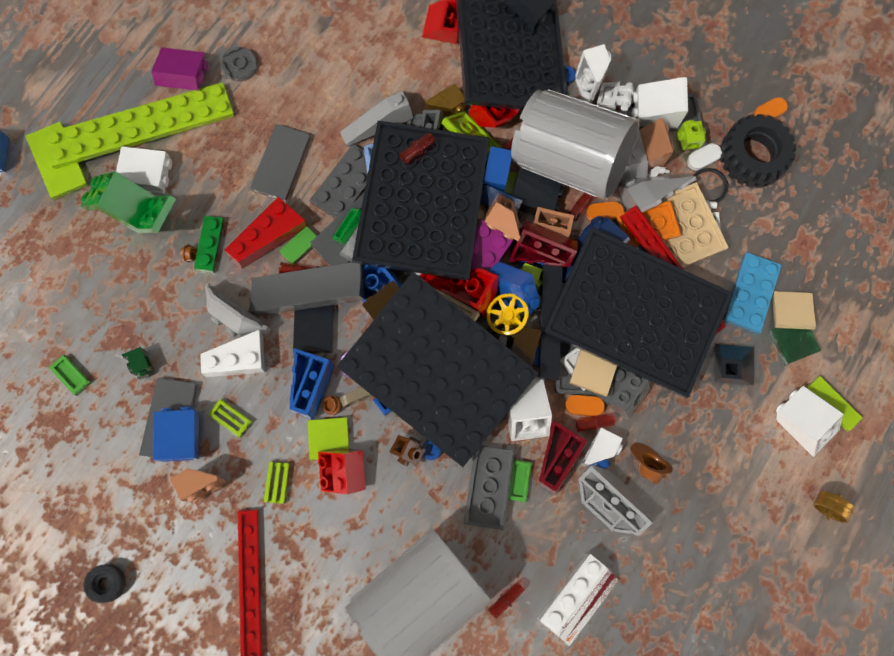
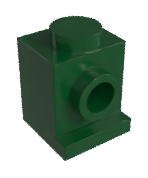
M142 347L122 354V357L129 361L127 363L129 372L136 375L138 380L144 379L149 376V373L154 372L147 351Z

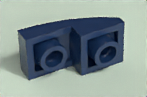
M485 184L480 199L482 204L490 207L497 194L500 193L515 202L518 212L523 201L522 198L506 193L503 189Z

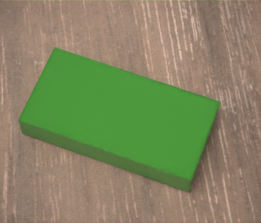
M306 226L279 252L293 266L312 249L310 242L316 235Z
M64 354L48 367L75 396L91 383Z
M514 460L508 500L526 503L532 463Z

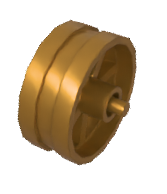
M820 491L817 500L813 504V507L825 515L827 520L831 518L842 523H848L851 518L850 515L855 510L851 503L841 498L842 495H835L826 491Z

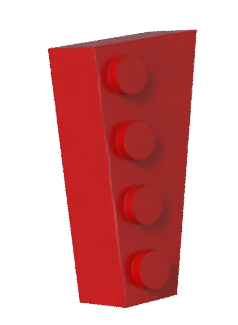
M277 197L224 250L243 269L263 257V254L276 249L281 243L294 238V235L302 231L307 224L300 215Z

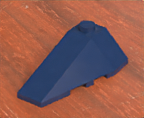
M601 216L593 218L577 239V253L570 267H562V283L567 281L591 227L624 243L630 240L629 236L609 218Z

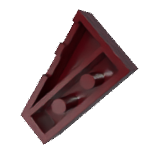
M525 220L521 228L520 239L515 241L509 261H527V263L531 264L538 262L545 263V265L570 267L577 253L578 242Z
M554 420L540 473L539 485L557 495L586 448L587 440Z

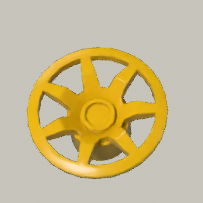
M506 293L499 295L490 303L487 309V322L493 331L501 335H513L519 332L528 320L529 311L527 304L514 294ZM512 297L509 306L505 305L502 300L503 298ZM516 299L522 303L523 308H514ZM497 301H499L502 308L501 311L492 310ZM525 311L524 319L521 322L520 313ZM490 314L499 316V319H497L493 324L491 322ZM502 323L505 325V331L495 328ZM518 326L516 329L510 331V328Z

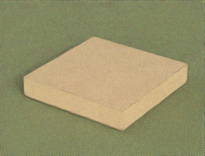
M773 292L775 328L815 329L816 322L812 293Z
M580 349L569 383L606 397L617 366Z

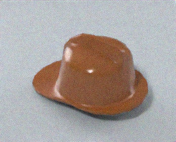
M642 443L631 445V453L639 461L638 472L642 477L654 484H658L664 475L672 473V466L652 448Z

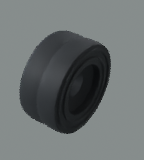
M98 565L86 575L84 592L95 603L112 602L125 589V575L115 565ZM104 577L110 581V586L106 590L100 587V581Z

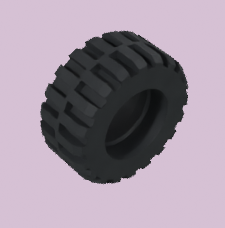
M752 114L746 118H741L732 126L721 142L722 154L720 162H724L722 166L724 171H728V176L731 179L734 177L737 183H745L746 187L752 188L755 185L756 188H761L764 185L769 186L773 184L791 167L796 157L794 153L796 151V144H793L795 139L793 134L790 135V129L787 126L784 127L782 121H776L774 117L769 115L764 117V114H757L755 117ZM754 140L763 144L769 151L770 162H759L751 158L745 150L744 141Z

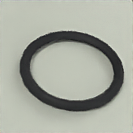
M703 168L695 172L693 176L696 177L703 172H713L720 176L724 183L723 194L719 198L709 201L718 203L724 199L728 192V182L721 172L712 168Z

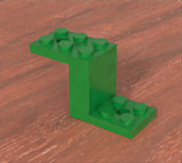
M115 171L94 176L90 182L92 187L81 198L82 204L80 207L86 211L99 210L137 233H158L176 199L171 195L156 197Z

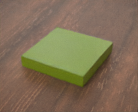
M347 417L307 420L310 461L318 460L319 451L349 449Z

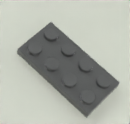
M352 144L311 197L310 203L334 219L354 203L365 191L368 173L364 151Z

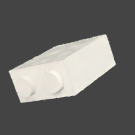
M121 146L116 172L146 191L164 193L165 187L169 184L168 171L172 168V160L166 151Z

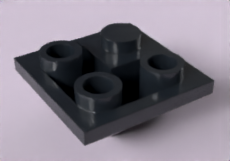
M715 344L714 382L754 385V347Z

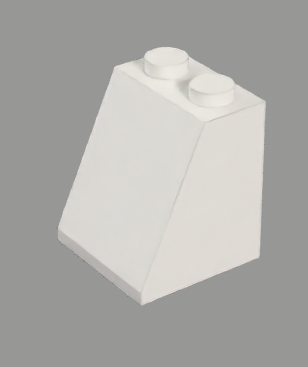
M687 77L638 85L632 95V103H635L632 117L639 120L640 127H645L663 118L668 128L679 127L688 112Z
M539 377L534 378L507 412L511 441L550 436L552 414L544 380H539Z
M804 386L799 390H794L786 403L780 404L776 410V420L813 457L839 432L844 415Z

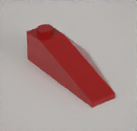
M472 105L469 115L480 127L496 128L510 122L520 110Z
M476 268V270L470 269L469 281L427 274L419 276L433 288L475 309L484 318L487 316V309L490 303L496 298L499 280L497 275Z

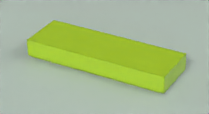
M821 376L816 377L807 386L808 390L844 414L841 426L847 432L851 431L863 418Z

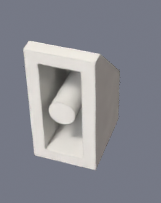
M603 428L598 429L581 465L588 466L612 458L615 454L619 455L623 447L620 444L623 438Z

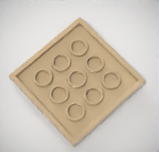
M697 182L681 190L674 191V195L671 197H663L661 199L662 202L671 200L681 233L680 237L663 242L682 268L729 248Z

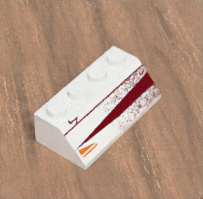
M585 554L537 619L570 646L618 582V579L594 556Z

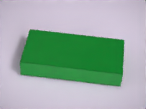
M352 208L332 237L335 242L344 245L347 243L359 224L360 209Z

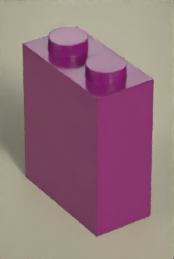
M161 47L151 71L155 86L198 91L201 83L204 82L205 71H208L209 63L205 58L204 52Z

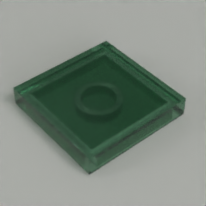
M774 328L768 331L785 365L821 351L811 329Z

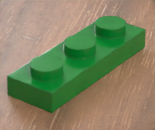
M204 215L194 265L195 271L215 272L225 221L223 218Z

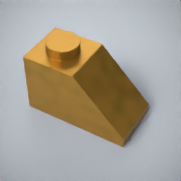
M455 83L425 101V110H441L444 116H451L466 109L464 95Z

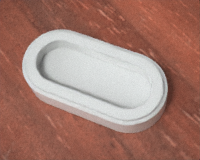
M708 144L691 153L687 159V165L695 171L703 169L717 162L721 157L722 150L716 144Z

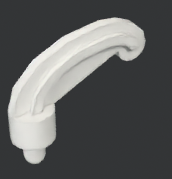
M654 167L649 172L648 177H656L658 174L664 175V173H670V171L666 170L665 167Z

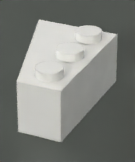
M260 330L201 354V374L207 378L265 372L264 341Z

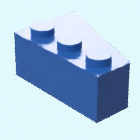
M294 348L293 381L291 384L289 409L298 415L314 420L335 365L329 359Z

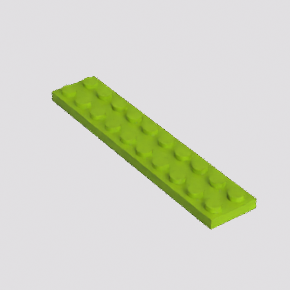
M222 82L201 88L198 91H190L43 133L51 165L54 169L119 151L121 146L133 147L232 118L234 114Z

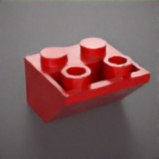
M441 0L429 5L422 38L457 44L459 33L456 0Z
M340 449L318 452L321 491L348 495L366 490L363 450Z

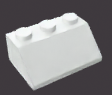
M604 44L583 50L574 79L583 101L591 104L601 87L611 62V54L606 50Z

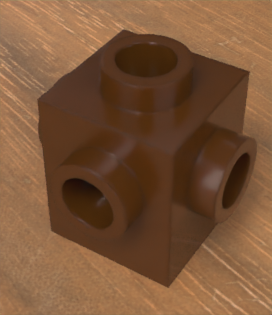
M398 434L389 452L398 457L397 462L406 467L409 464L417 467L426 449L419 445V440L411 436L408 439Z

